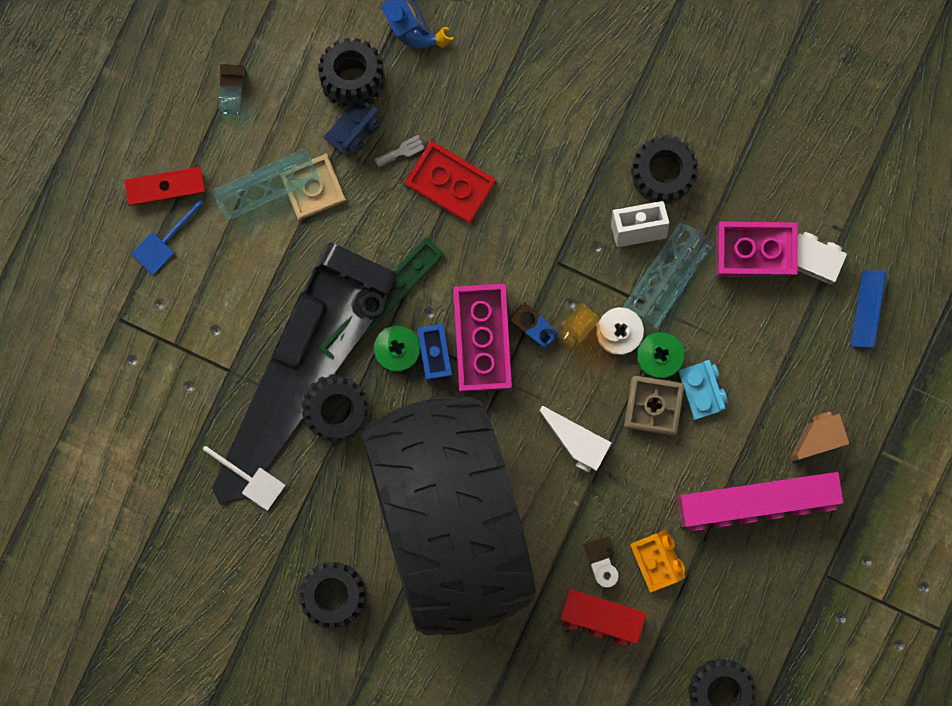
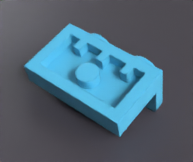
M710 360L677 371L681 383L684 384V393L693 420L726 409L724 404H727L728 400L724 389L719 390L716 381L720 379L716 365H711Z

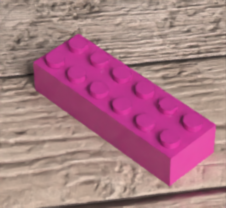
M838 472L676 496L681 527H688V532L706 529V524L713 523L714 528L732 525V520L739 519L740 524L757 522L759 521L758 516L765 515L766 520L784 518V512L791 511V516L811 514L810 508L817 507L818 513L837 510L836 504H843Z

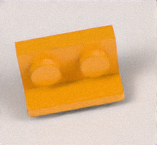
M666 530L630 544L650 593L685 578L684 564L678 559L674 550V540Z

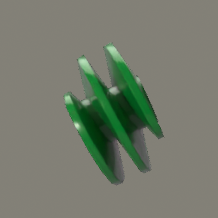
M391 326L385 328L377 336L374 343V354L378 363L386 370L404 372L412 368L418 361L420 342L412 330L404 326ZM392 344L404 345L405 348L401 349L402 354L391 353L390 349H393Z
M656 332L648 335L640 343L637 350V362L641 370L649 377L664 379L674 375L681 368L684 361V348L681 341L665 332ZM656 349H659L660 352H666L667 356L664 357V362L661 359L654 358V355L657 353Z

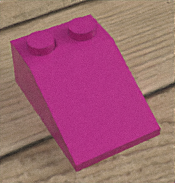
M719 222L716 225V277L742 278L798 274V222Z

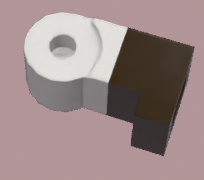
M609 536L583 544L596 582L603 587L615 585L618 581V572L611 565L606 548L612 547Z

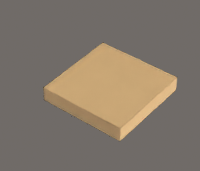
M327 153L279 172L299 221L346 202Z

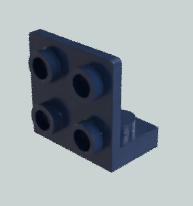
M366 105L365 108L359 109V106H354V110L347 109L326 133L324 139L347 158L351 154L356 155L364 145L362 142L368 134L372 136L380 127L379 121L381 118L379 110L375 106L370 109Z

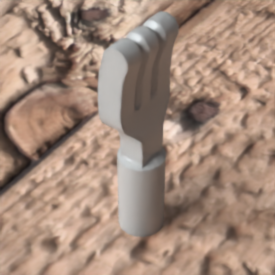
M419 135L401 143L400 148L397 150L389 151L374 158L379 168L400 156L411 157L425 150V147L422 145L423 143Z

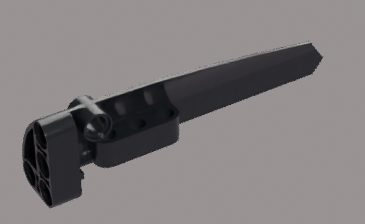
M331 242L325 243L305 290L301 292L226 455L225 459L252 478L259 468L263 470L268 468L303 418L301 403L304 401L305 397L303 395L305 391L311 388L309 385L312 382L316 383L319 381L318 378L322 376L324 378L329 377V375L337 371L374 318L383 311L384 302L397 276L396 272ZM369 297L375 299L377 304L373 312H369L365 308V301ZM352 316L350 323L326 348L335 356L333 360L329 359L319 347L346 319L348 320ZM222 464L212 490L218 502L223 503L247 497L242 492L249 482Z

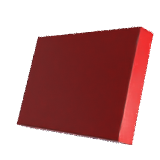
M431 140L404 185L466 223L471 224L497 180Z

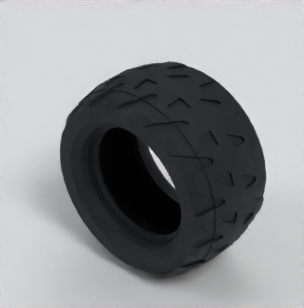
M470 396L431 398L400 407L368 424L362 432V438L392 551L416 631L425 635L464 634L496 625L528 607L536 597L530 556L508 473L483 403Z

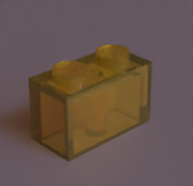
M580 302L560 326L559 331L562 333L560 338L571 347L574 344L580 347L598 325L601 318Z

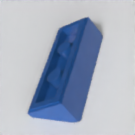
M868 270L862 273L851 340L852 347L868 350L875 347L886 278L884 270Z

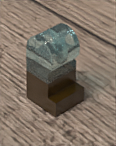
M220 64L219 113L241 115L246 69L244 65Z

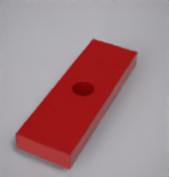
M201 167L124 180L129 206L206 193ZM168 183L170 185L169 189L163 191L161 189L162 185Z

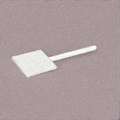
M207 446L203 448L206 453L246 479L249 483L242 494L268 511L285 484L262 468H259L252 478Z

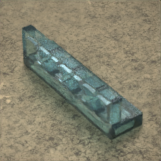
M304 148L217 187L212 192L225 221H228L320 179L307 149ZM307 162L312 176L303 180L294 177L296 167ZM292 169L290 175L284 173V172H286V171ZM277 175L289 178L286 187L281 190L270 187L273 177ZM268 180L267 185L261 184L262 182ZM292 180L298 181V182H296V183L290 185V183H291ZM255 185L265 189L262 198L257 201L246 197L249 188ZM245 190L243 196L237 194ZM268 190L274 192V193H272V194L266 196ZM231 196L241 199L239 208L228 213L222 200ZM244 201L250 202V204L243 206Z
M679 222L623 307L635 312L650 326L657 329L713 243L701 231ZM683 232L689 233L690 235L687 240L679 244L678 240ZM674 254L672 262L664 265L667 256ZM660 275L658 283L650 287L652 278ZM645 296L646 301L641 308L634 307L638 299Z

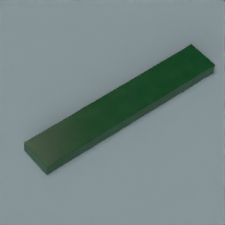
M427 237L393 270L397 273V276L384 302L383 311L374 318L347 357L445 256ZM369 297L365 301V308L369 312H373L377 304L375 299ZM352 316L347 321L345 320L319 347L329 359L334 360L335 356L326 348L350 323Z

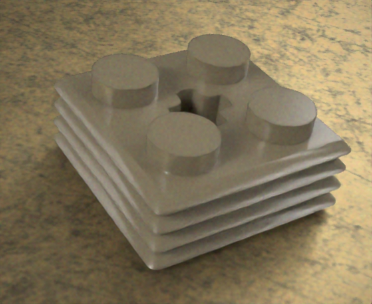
M633 376L624 427L666 435L677 434L684 384ZM653 399H657V404L661 405V409H657L655 413L651 412L650 407H647V403H651Z

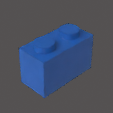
M443 324L417 328L426 381L452 378Z

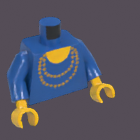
M385 0L386 3L381 5L395 36L408 47L422 49L435 46L436 44L440 47H445L453 39V37L445 35L450 30L448 27H443L435 35L431 33L414 0Z

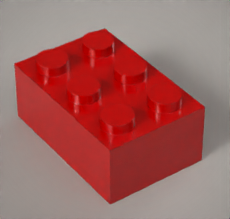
M568 588L559 619L564 621L563 625L565 627L578 631L580 626L589 628L588 633L604 639L605 635L608 634L614 636V642L630 647L631 642L638 643L646 613Z

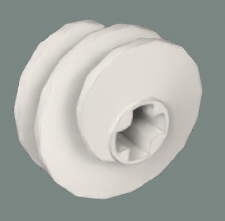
M618 307L607 311L601 317L597 325L596 335L600 346L605 351L614 355H626L639 346L643 338L644 328L641 319L635 312L628 308ZM615 326L626 328L624 338L621 335L619 337L615 336Z

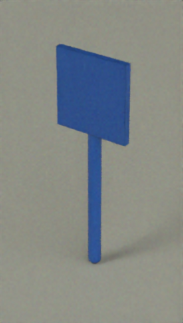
M201 200L198 201L163 240L151 232L131 255L154 275L174 254L166 243L202 206L203 202Z

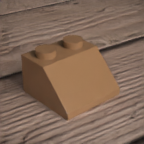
M829 411L812 417L813 422L806 425L790 456L791 461L848 445L849 441L840 414L833 416L832 412Z

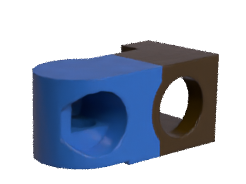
M525 302L508 319V322L517 327L544 350L559 335L542 316Z

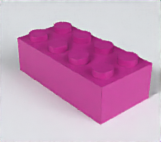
M506 284L453 287L459 392L511 390Z

